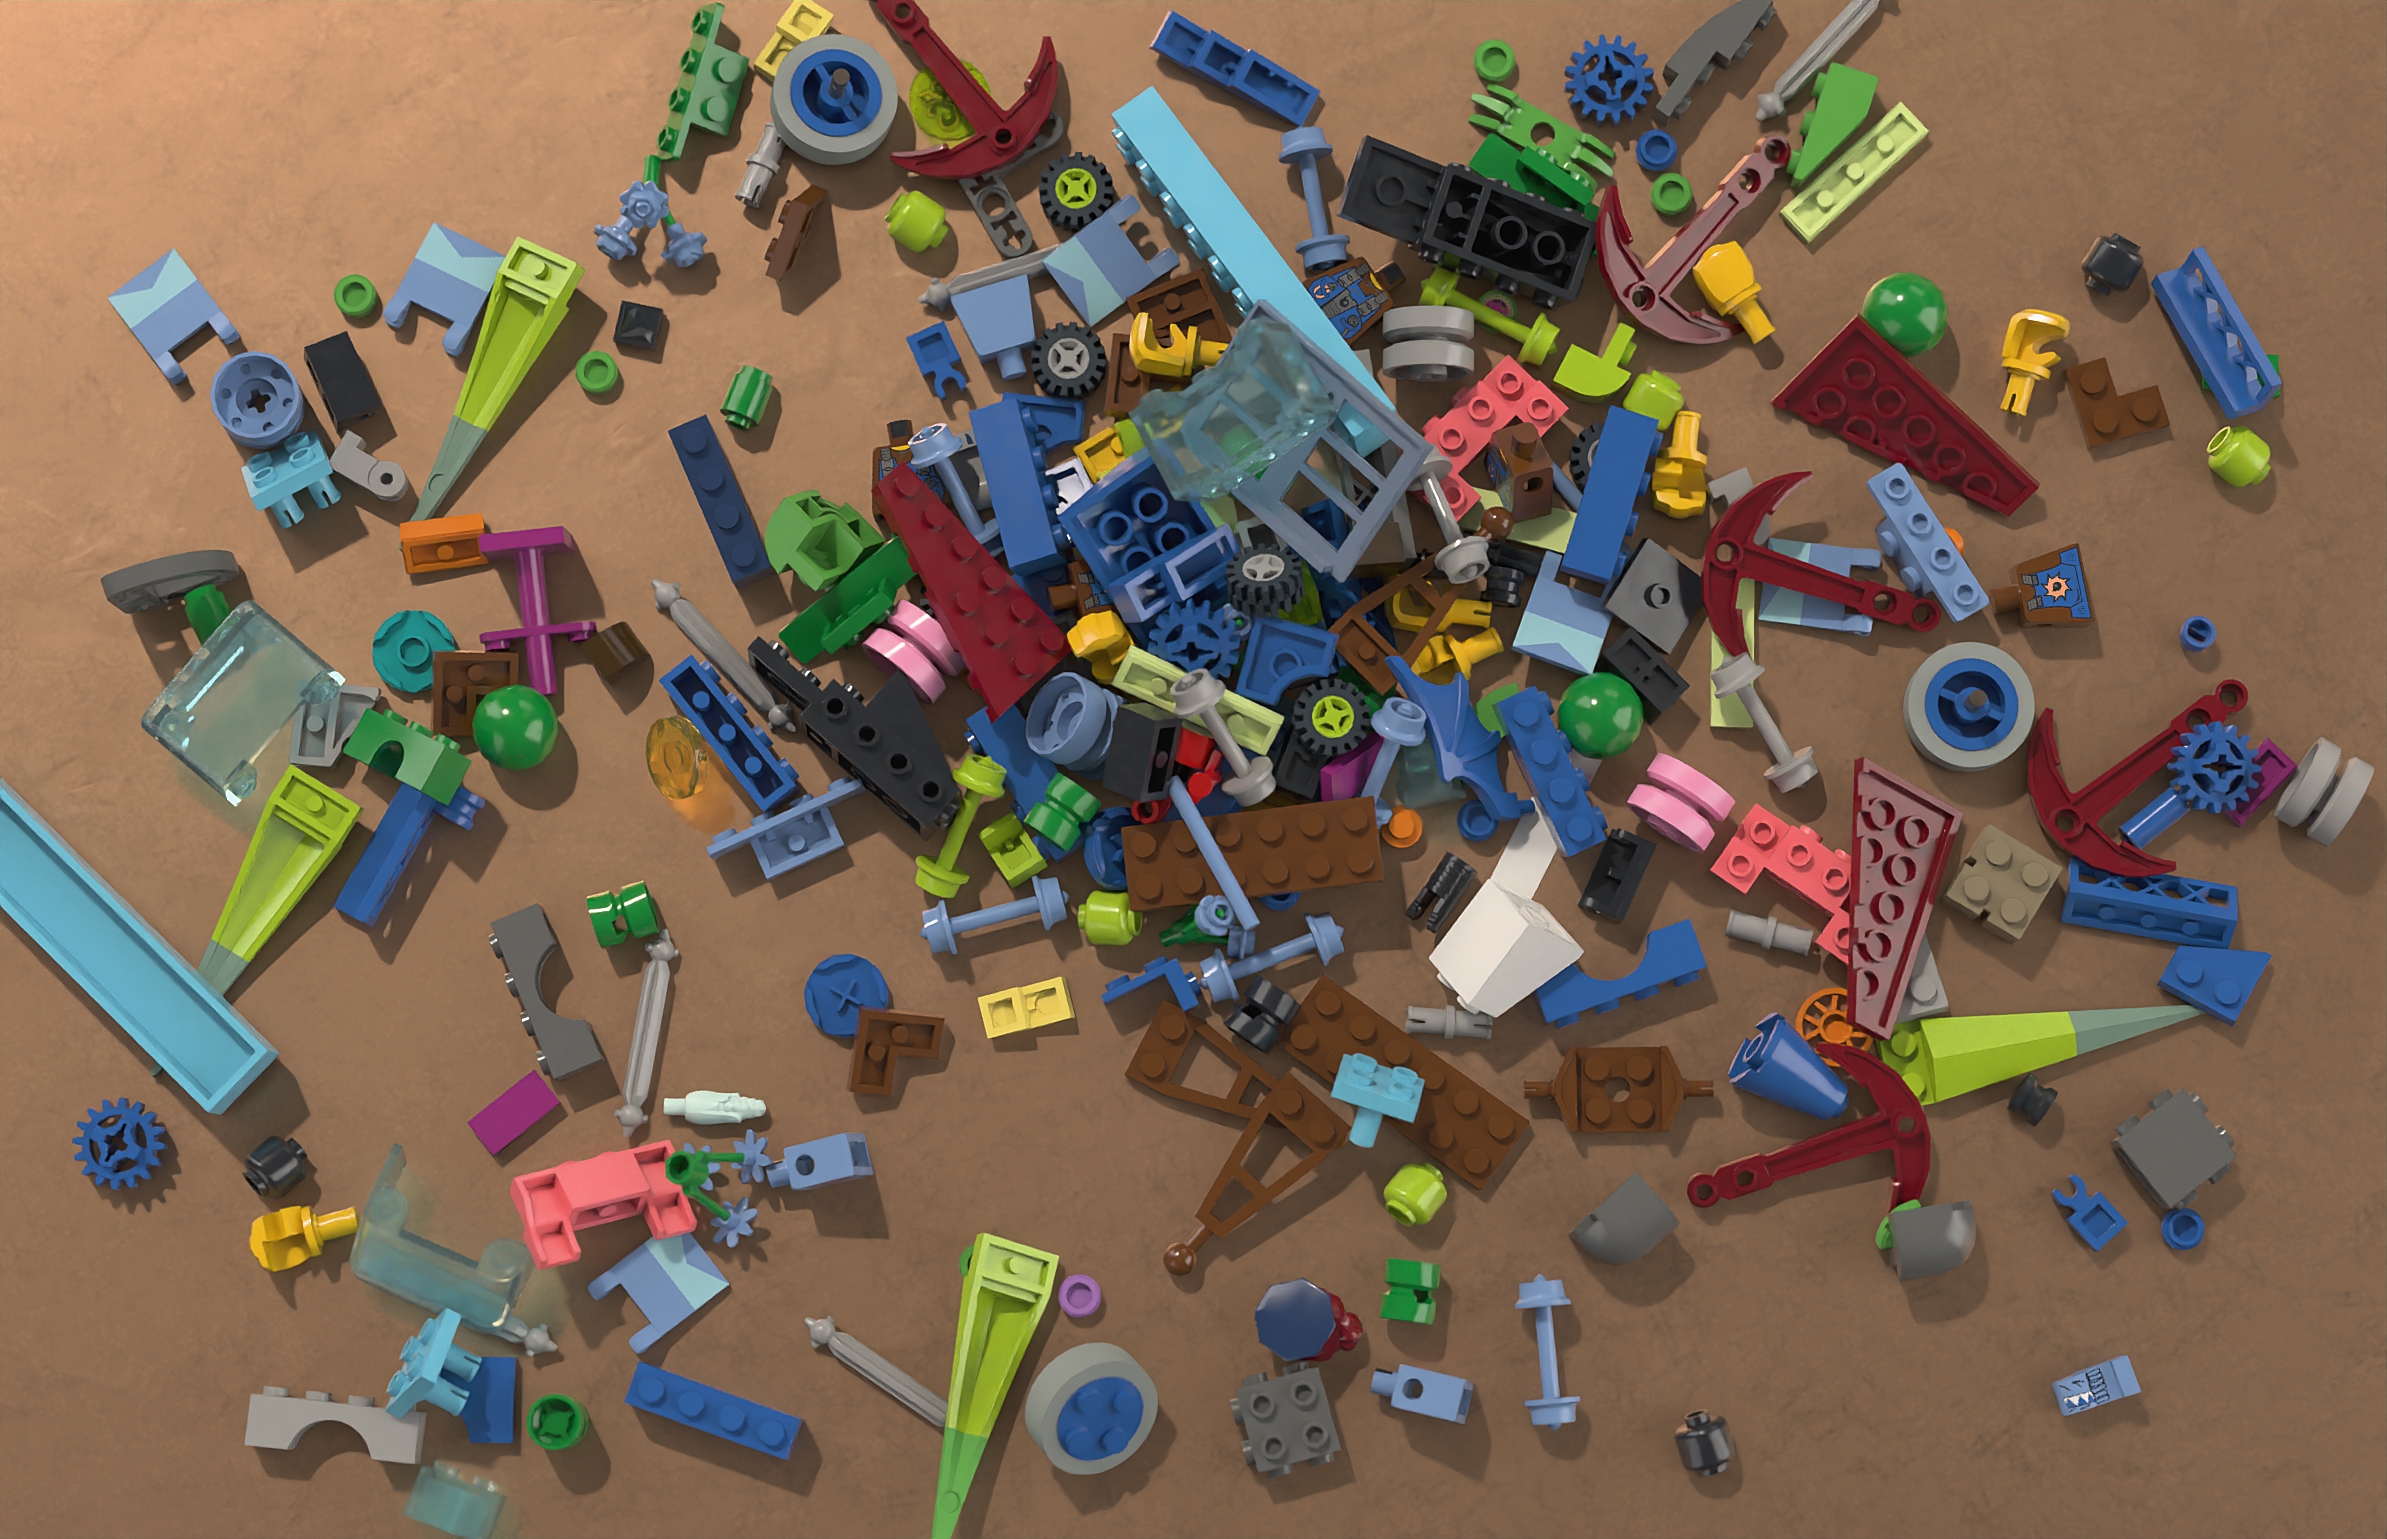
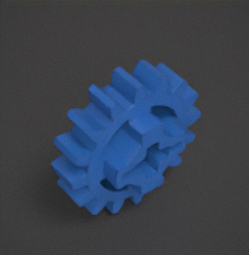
M1599 35L1598 44L1595 47L1588 40L1584 41L1582 46L1584 54L1582 55L1574 51L1571 54L1570 60L1576 66H1566L1564 76L1573 79L1564 85V92L1575 93L1570 100V107L1582 105L1584 108L1581 118L1586 119L1592 113L1596 115V125L1601 126L1604 117H1610L1613 126H1618L1620 115L1622 114L1628 120H1633L1635 117L1633 107L1644 110L1647 101L1642 95H1651L1654 87L1650 83L1645 82L1651 79L1654 74L1652 68H1643V65L1647 62L1648 55L1644 53L1636 56L1634 51L1637 43L1634 41L1627 47L1621 46L1622 39L1620 35L1615 37L1613 44H1607L1604 35ZM1614 56L1624 60L1629 65H1623ZM1596 58L1595 69L1586 72L1585 75H1581L1585 66ZM1605 67L1611 80H1616L1612 94L1607 82L1601 81ZM1636 86L1631 97L1621 103L1623 91ZM1593 95L1602 101L1603 105L1593 101L1589 96Z
M1188 598L1186 608L1181 609L1176 602H1173L1169 610L1170 615L1160 611L1156 621L1157 625L1151 626L1149 638L1152 640L1149 642L1148 653L1186 670L1187 674L1194 670L1207 669L1214 680H1218L1219 674L1229 677L1232 669L1231 664H1237L1239 651L1236 649L1239 648L1241 636L1232 634L1236 627L1235 620L1223 621L1224 608H1220L1213 613L1209 611L1210 601L1205 600L1202 607L1198 608L1195 607L1193 599ZM1183 624L1179 630H1172L1176 626ZM1209 659H1215L1213 662L1205 664Z
M2210 722L2208 728L2205 724L2193 726L2194 735L2189 732L2182 733L2179 736L2184 744L2183 747L2171 748L2170 752L2177 756L2178 760L2176 763L2168 764L2167 769L2177 771L2178 777L2174 778L2170 784L2171 786H2182L2184 790L2178 798L2181 801L2193 798L2192 809L2195 811L2203 810L2205 807L2208 814L2220 813L2221 808L2224 811H2233L2236 809L2235 801L2243 803L2249 800L2245 789L2257 788L2259 785L2255 780L2251 779L2252 773L2261 771V766L2252 764L2251 758L2259 754L2258 749L2247 750L2246 745L2250 740V736L2241 735L2235 737L2237 733V726L2235 725L2225 726L2224 729L2221 722ZM2200 746V752L2193 758L2195 751ZM2203 765H2218V767H2225L2226 770L2211 771V768H2203ZM2236 777L2234 784L2229 789V783Z
M120 1097L117 1107H114L111 1100H103L102 1112L89 1108L87 1112L91 1121L89 1123L78 1121L77 1126L84 1131L83 1137L72 1138V1143L82 1146V1151L77 1153L74 1159L87 1162V1165L82 1170L84 1176L97 1173L95 1184L98 1186H104L111 1179L110 1184L113 1190H121L123 1180L126 1181L130 1188H137L138 1176L151 1180L153 1176L148 1168L151 1165L162 1166L164 1163L160 1158L156 1157L157 1151L168 1149V1145L158 1142V1136L163 1135L166 1129L165 1127L153 1126V1123L158 1118L156 1112H149L143 1115L145 1104L137 1101L130 1109L127 1098ZM123 1116V1119L120 1118L117 1125L108 1128L101 1126L110 1118ZM141 1128L144 1129L146 1134L147 1147L142 1145L139 1136ZM115 1137L123 1138V1141L128 1144L125 1151L117 1150V1146L112 1144ZM94 1141L98 1142L101 1152L99 1160H97L94 1153ZM131 1160L139 1162L130 1170L117 1172L125 1162Z

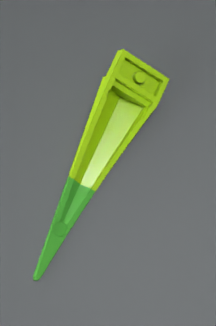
M980 1233L976 1236L969 1272L967 1276H964L931 1539H950L959 1513L998 1413L1050 1298L1059 1258L1058 1255L987 1233Z

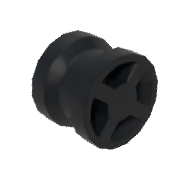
M1489 566L1483 575L1487 583L1486 588L1480 593L1479 601H1491L1492 606L1520 608L1522 598L1518 594L1519 586L1525 582L1526 574L1515 569Z
M2028 1073L2011 1096L2006 1108L2011 1112L2019 1111L2026 1116L2027 1122L2035 1127L2053 1104L2058 1092L2051 1087H2042L2038 1084L2037 1077Z

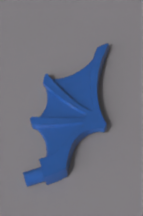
M1399 656L1386 657V664L1410 701L1417 704L1426 713L1424 727L1435 753L1440 781L1447 784L1453 778L1463 780L1475 791L1493 820L1509 821L1520 817L1532 816L1535 813V804L1531 799L1518 800L1516 792L1506 793L1503 788L1497 768V748L1501 742L1500 731L1493 730L1490 732L1479 721L1469 699V684L1462 672L1454 674V682L1450 684L1435 685L1414 674L1403 658Z

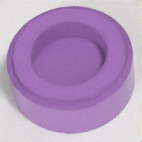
M1077 1274L1068 1277L1061 1284L1058 1300L1062 1309L1069 1315L1085 1317L1092 1314L1098 1308L1101 1292L1098 1284L1091 1277Z

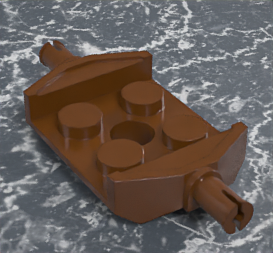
M1570 1046L1561 1062L1555 1079H1550V1082L1524 1081V1089H1537V1091H1524V1099L1550 1098V1101H1555L1570 1133L1667 1132L1673 1123L1682 1100H1686L1687 1097L1713 1098L1714 1089L1701 1088H1712L1714 1084L1713 1079L1687 1081L1686 1078H1683L1668 1046L1583 1048ZM1613 1078H1620L1629 1086V1095L1622 1102H1614L1606 1095V1084Z

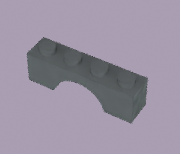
M537 903L491 922L494 934L488 936L497 959L504 957L510 972L504 974V978L513 998L521 997L526 1011L520 1013V1017L528 1036L536 1034L542 1049L536 1052V1057L544 1075L552 1074L553 1079L561 1081L606 1062L591 1024L586 1020H570L559 1017L548 1007L542 996L540 988L541 971L549 955L558 947L543 907Z

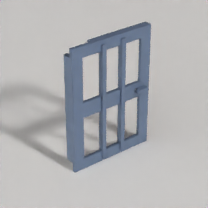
M1266 299L1257 300L1193 400L1195 405L1176 433L1181 439L1178 445L1317 571L1320 573L1329 572L1340 583H1344L1434 448ZM1267 332L1271 333L1324 380L1307 408L1250 359ZM1243 369L1250 373L1300 418L1285 442L1229 393ZM1346 401L1404 450V453L1387 478L1383 477L1329 429ZM1221 403H1224L1277 451L1276 456L1260 480L1240 466L1220 444L1204 431ZM1322 438L1379 488L1364 513L1307 463ZM1300 472L1357 522L1339 550L1334 548L1282 501Z

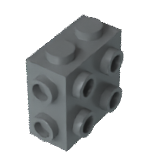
M2167 1088L2148 1102L2152 1110L2142 1118L2138 1119L2133 1114L2118 1125L2114 1130L2119 1136L2110 1143L2163 1210L2175 1206L2179 1211L2199 1196L2194 1189L2208 1179L2211 1184H2214L2232 1170L2228 1163L2237 1155L2231 1149L2235 1144L2226 1130L2220 1125L2214 1127L2204 1115L2208 1109L2196 1093L2191 1091L2188 1094L2184 1088L2171 1093Z
M1307 1361L1283 1367L1285 1376L1268 1380L1265 1372L1241 1379L1243 1388L1235 1389L1237 1398L1230 1400L1236 1425L1245 1423L1249 1439L1241 1441L1247 1466L1256 1464L1258 1473L1267 1471L1268 1478L1293 1472L1292 1463L1308 1459L1310 1467L1334 1461L1332 1452L1341 1450L1319 1368L1309 1369Z

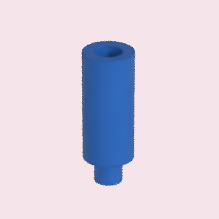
M2170 787L2119 827L2118 831L2125 842L2141 850L2190 811L2188 803L2193 798L2181 801L2178 797L2184 789L2181 787L2176 790Z

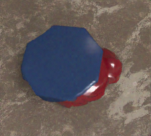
M1305 1278L1271 1285L1255 1310L1254 1320L1256 1321L1259 1342L1285 1361L1295 1359L1317 1362L1327 1361L1340 1350L1350 1351L1354 1349L1363 1335V1327L1359 1317L1355 1313L1345 1312L1343 1302L1339 1296L1328 1292L1324 1288L1315 1286Z

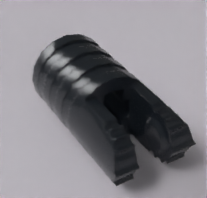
M1446 851L1406 910L1405 916L1412 920H1418L1427 910L1435 896L1438 897L1440 900L1426 922V929L1435 934L1439 931L1478 872L1457 856Z

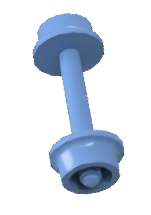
M1300 125L1297 129L1281 135L1282 152L1278 154V159L1283 164H1299L1313 238L1298 243L1295 246L1296 253L1302 255L1306 270L1327 271L1347 262L1346 246L1350 244V238L1345 234L1329 235L1315 160L1333 153L1332 145L1326 143L1322 128L1303 127Z
M939 423L931 427L923 426L921 432L914 435L908 441L913 454L911 460L913 468L920 469L934 464L967 530L994 558V556L1004 550L997 519L982 522L948 457L962 446L963 441L961 437L954 436L946 423Z
M1402 698L1387 699L1382 710L1376 711L1371 718L1372 727L1385 739L1364 789L1351 797L1374 796L1378 831L1381 825L1388 823L1393 815L1391 807L1379 795L1400 745H1419L1426 736L1425 729L1423 728L1426 713L1417 704Z
M1035 875L1032 876L1036 896L953 918L948 916L944 899L939 900L936 907L922 912L925 927L921 929L919 935L925 940L928 939L932 954L949 951L952 955H956L958 952L954 934L1041 912L1045 931L1051 930L1052 924L1067 919L1064 904L1067 903L1070 895L1065 891H1060L1057 877L1039 879Z
M1329 912L1316 916L1306 913L1303 915L1309 934L1227 965L1220 948L1214 949V954L1211 957L1199 962L1204 976L1201 978L1199 986L1209 989L1214 1003L1229 998L1235 1002L1240 999L1233 981L1316 949L1323 966H1327L1332 957L1344 952L1340 939L1344 928L1334 924Z
M1539 1274L1534 1279V1282L1519 1284V1300L1514 1304L1515 1309L1535 1308L1543 1399L1524 1401V1406L1530 1410L1532 1425L1548 1424L1550 1429L1556 1431L1561 1426V1423L1576 1421V1404L1581 1401L1580 1396L1560 1398L1551 1306L1571 1304V1299L1565 1296L1562 1280L1547 1281V1278Z

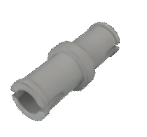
M773 122L766 123L755 153L749 154L746 161L749 167L738 192L735 194V198L738 201H742L745 198L743 204L754 208L760 207L771 176L777 175L780 168L777 163L786 144L777 132Z
M1731 909L1725 936L1762 944L1761 948L1767 950L1772 946L1807 956L1814 930L1777 922V917L1769 915L1768 919Z
M1448 1005L1445 1006V1009L1407 1006L1406 1016H1408V1019H1420L1423 1021L1405 1020L1406 1033L1442 1034L1443 1039H1452L1453 1035L1491 1038L1492 1029L1489 1026L1475 1025H1492L1493 1016L1487 1013L1478 1012V1014H1474L1470 1011L1455 1010V1006Z

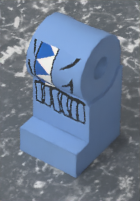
M2127 1355L2117 1356L2051 1383L2063 1416L2141 1392Z

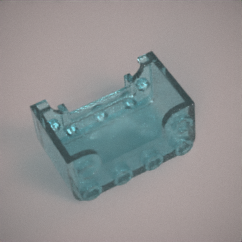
M1259 319L1246 322L1237 329L1238 336L1233 340L1235 348L1224 355L1225 361L1216 368H1209L1195 375L1192 378L1193 384L1183 391L1163 393L1162 389H1156L1145 394L1139 400L1141 405L1128 413L1175 500L1211 502L1227 495L1330 423L1337 416L1338 412L1290 325L1261 321Z

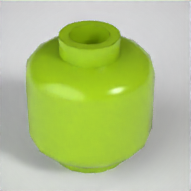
M912 191L908 195L900 193L884 218L889 223L887 226L888 234L916 253L923 251L928 245L936 248L948 231V227L943 225L946 217L945 209L919 191Z
M1653 369L1651 374L1641 373L1636 377L1622 401V406L1625 410L1658 419L1659 422L1656 430L1666 431L1676 418L1677 411H1680L1684 404V397L1679 392L1682 386Z
M2227 426L2220 430L2208 445L2207 452L2210 454L2208 458L2209 467L2236 488L2246 486L2249 483L2257 485L2270 471V465L2267 464L2271 455L2270 447L2247 427L2236 426L2231 428Z
M1096 890L1090 894L1086 904L1079 906L1078 926L1080 929H1085L1088 940L1093 944L1123 946L1131 942L1133 936L1140 934L1142 912L1132 913L1130 911L1127 891Z
M1426 1162L1421 1166L1414 1163H1407L1401 1166L1384 1189V1198L1387 1202L1385 1204L1386 1211L1396 1221L1408 1227H1411L1413 1224L1423 1225L1428 1223L1444 1203L1447 1196V1191L1441 1182L1443 1179L1441 1172Z

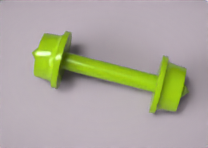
M1439 266L1435 269L1430 279L1421 281L1424 292L1418 305H1449L1474 313V319L1524 344L1517 358V363L1521 364L1527 361L1541 367L1548 354L1551 355L1558 352L1554 341L1560 328L1547 321L1545 313L1541 312L1531 329L1456 291L1455 288L1460 275L1456 271L1451 272Z
M968 754L962 766L955 768L952 772L953 778L958 783L967 787L961 807L956 814L939 857L919 855L915 861L919 866L915 883L928 891L931 896L938 895L945 898H954L960 885L966 884L970 878L967 872L954 865L983 794L1002 798L1006 792L1003 782L1007 771L1004 767L994 762L990 756L982 757Z

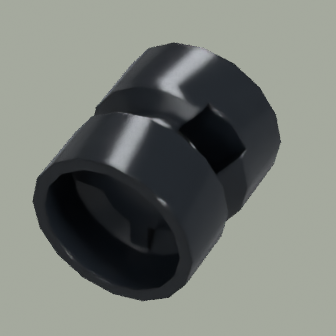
M1256 975L1244 992L1246 1000L1244 1005L1236 1004L1223 1024L1244 1041L1268 1055L1281 1036L1278 1028L1280 1025H1289L1301 1008V1005L1280 988L1263 977Z

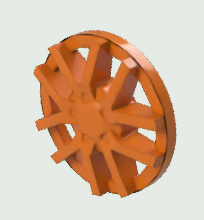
M1837 987L1826 988L1814 993L1802 1004L1796 1015L1795 1030L1806 1041L1819 1034L1824 1040L1823 1042H1844L1845 1045L1853 1046L1850 1038L1866 1039L1861 1049L1868 1051L1874 1038L1863 1032H1853V1027L1846 1024L1847 1006L1844 1012L1836 1010L1838 996L1847 997V989ZM1832 994L1829 1010L1817 1001L1818 998ZM1810 1005H1813L1823 1014L1819 1021L1806 1014ZM1803 1020L1817 1027V1029L1804 1036L1802 1030ZM1821 1057L1830 1067H1841L1833 1060Z

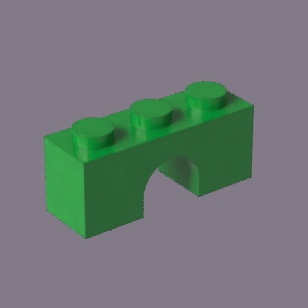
M366 708L343 752L366 766L394 780L398 779L415 790L448 806L472 763L471 760L458 753L461 745L439 733L436 739L433 740L434 732L414 721L411 722L409 727H406L409 720L387 708L383 715Z

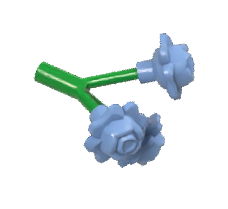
M647 155L644 158L642 183L634 181L629 190L620 194V202L623 203L620 208L622 216L619 217L615 226L607 225L604 228L601 225H595L593 232L598 236L596 246L598 250L612 260H621L625 255L634 256L637 248L632 243L629 235L632 228H641L644 223L649 228H655L659 219L664 217L669 227L666 231L671 241L667 246V250L661 256L667 263L675 261L678 267H687L703 257L702 246L708 239L702 232L686 233L682 224L676 223L666 204L669 196L658 189L660 173L658 156Z

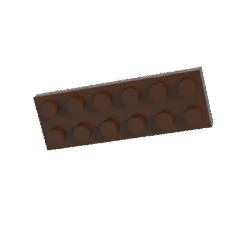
M1374 796L1202 817L1247 899L1384 882ZM1184 820L1121 827L1130 911L1132 913L1199 905L1201 900L1208 895L1214 897L1221 895L1227 898Z
M1322 974L1302 1002L1301 1008L1290 1024L1284 1027L1280 1033V1038L1275 1044L1332 1086L1335 1084L1344 1054L1353 1056V1054H1363L1375 1059L1378 1065L1390 1069L1404 1067L1414 1071L1418 1078L1425 1081L1413 1123L1387 1114H1383L1382 1121L1479 1191L1485 1186L1530 1122L1324 974Z

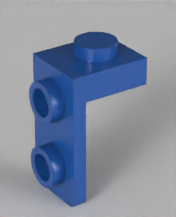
M1163 956L1143 966L1145 974L1131 981L1128 975H1124L1105 985L1108 992L1101 995V999L1106 1006L1166 977L1181 1009L1185 1013L1199 1007L1196 997L1203 993L1192 971L1184 974L1177 958L1168 962L1166 956Z

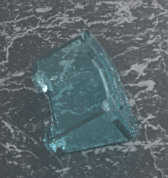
M248 600L238 605L149 706L141 720V727L226 800L237 806L241 800L249 797L257 786L258 772L251 765L306 701L315 706L329 703L337 696L340 686L346 678L259 604Z

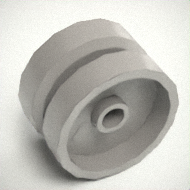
M1410 306L1391 309L1383 314V338L1394 344L1383 350V375L1399 380L1419 382L1451 381L1473 375L1474 351L1463 345V343L1471 340L1474 336V313L1465 309L1446 306Z
M2321 737L2310 748L2291 777L2276 806L2274 817L2293 828L2303 823L2310 815L2307 823V836L2326 847L2334 841L2356 811L2371 781L2374 766L2354 756L2346 760L2337 770L2341 760V747Z

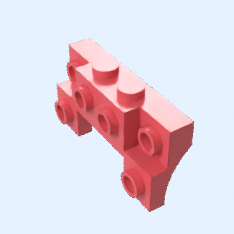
M1509 355L1473 388L1467 384L1464 385L1450 400L1454 407L1443 418L1437 413L1421 429V432L1425 435L1423 438L1427 442L1435 444L1441 455L1449 457L1453 465L1451 472L1439 481V484L1456 522L1481 500V496L1461 475L1487 450L1493 432L1510 427L1515 419L1520 424L1526 422L1533 423L1538 430L1540 438H1542L1569 410L1540 380H1534ZM1424 489L1407 491L1433 511Z
M1755 803L1709 872L1717 875L1739 890V893L1742 895L1747 893L1760 872H1763L1825 916L1831 918L1814 944L1837 957L1848 967L1851 856L1840 849L1833 853L1820 844L1823 838L1809 827L1802 825L1798 829L1794 825L1789 826Z
M670 1140L616 1153L609 1151L600 1154L596 1158L580 1162L567 1161L555 1168L514 1177L509 1193L525 1224L522 1237L538 1270L578 1261L581 1250L573 1233L576 1230L643 1214L656 1241L694 1231L697 1220L687 1196L682 1192V1186L671 1183L665 1174V1160L675 1153Z

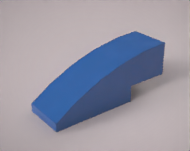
M1223 524L1153 558L1107 585L1125 623L1143 622L1171 603L1186 600L1225 575L1228 560H1233V555L1236 552L1241 554L1242 552L1229 525Z

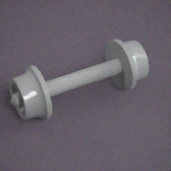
M1430 443L1434 447L1406 490L1416 491L1424 489L1448 543V546L1436 555L1434 560L1438 570L1445 571L1451 583H1465L1478 578L1489 568L1490 563L1486 555L1489 545L1484 537L1472 536L1463 538L1439 484V481L1451 472L1453 465L1449 457L1441 455L1438 447Z
M1747 652L1734 658L1724 656L1722 665L1710 673L1716 686L1714 695L1716 699H1720L1736 692L1778 762L1764 773V778L1772 780L1781 793L1796 787L1805 788L1807 780L1819 771L1812 758L1814 749L1812 746H1808L1792 753L1750 682L1759 677L1765 671L1763 665H1756Z
M1207 669L1194 670L1181 677L1170 689V694L1176 703L1174 713L1178 718L1182 719L1200 715L1233 768L1222 781V790L1226 795H1233L1241 806L1253 805L1267 797L1276 787V780L1271 773L1273 763L1265 756L1250 760L1246 759L1214 707L1225 693L1226 687L1221 680H1214Z

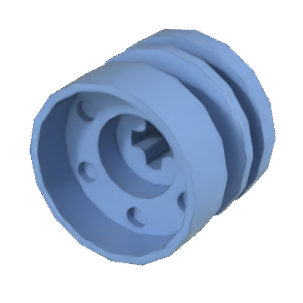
M258 351L238 354L225 362L213 378L210 391L213 412L229 437L242 446L258 450L279 447L288 438L295 435L302 425L306 409L303 391L288 365L274 355ZM262 396L265 401H268L265 403L266 411L263 413H259L256 408H252L255 406L254 399L256 397Z
M1063 672L1051 678L1040 689L1031 704L1026 719V738L1029 747L1037 754L1057 764H1063L1069 770L1078 772L1087 779L1101 780L1104 777L1105 760L1109 752L1113 720L1116 716L1118 705L1131 703L1107 689H1101L1095 683L1076 673Z

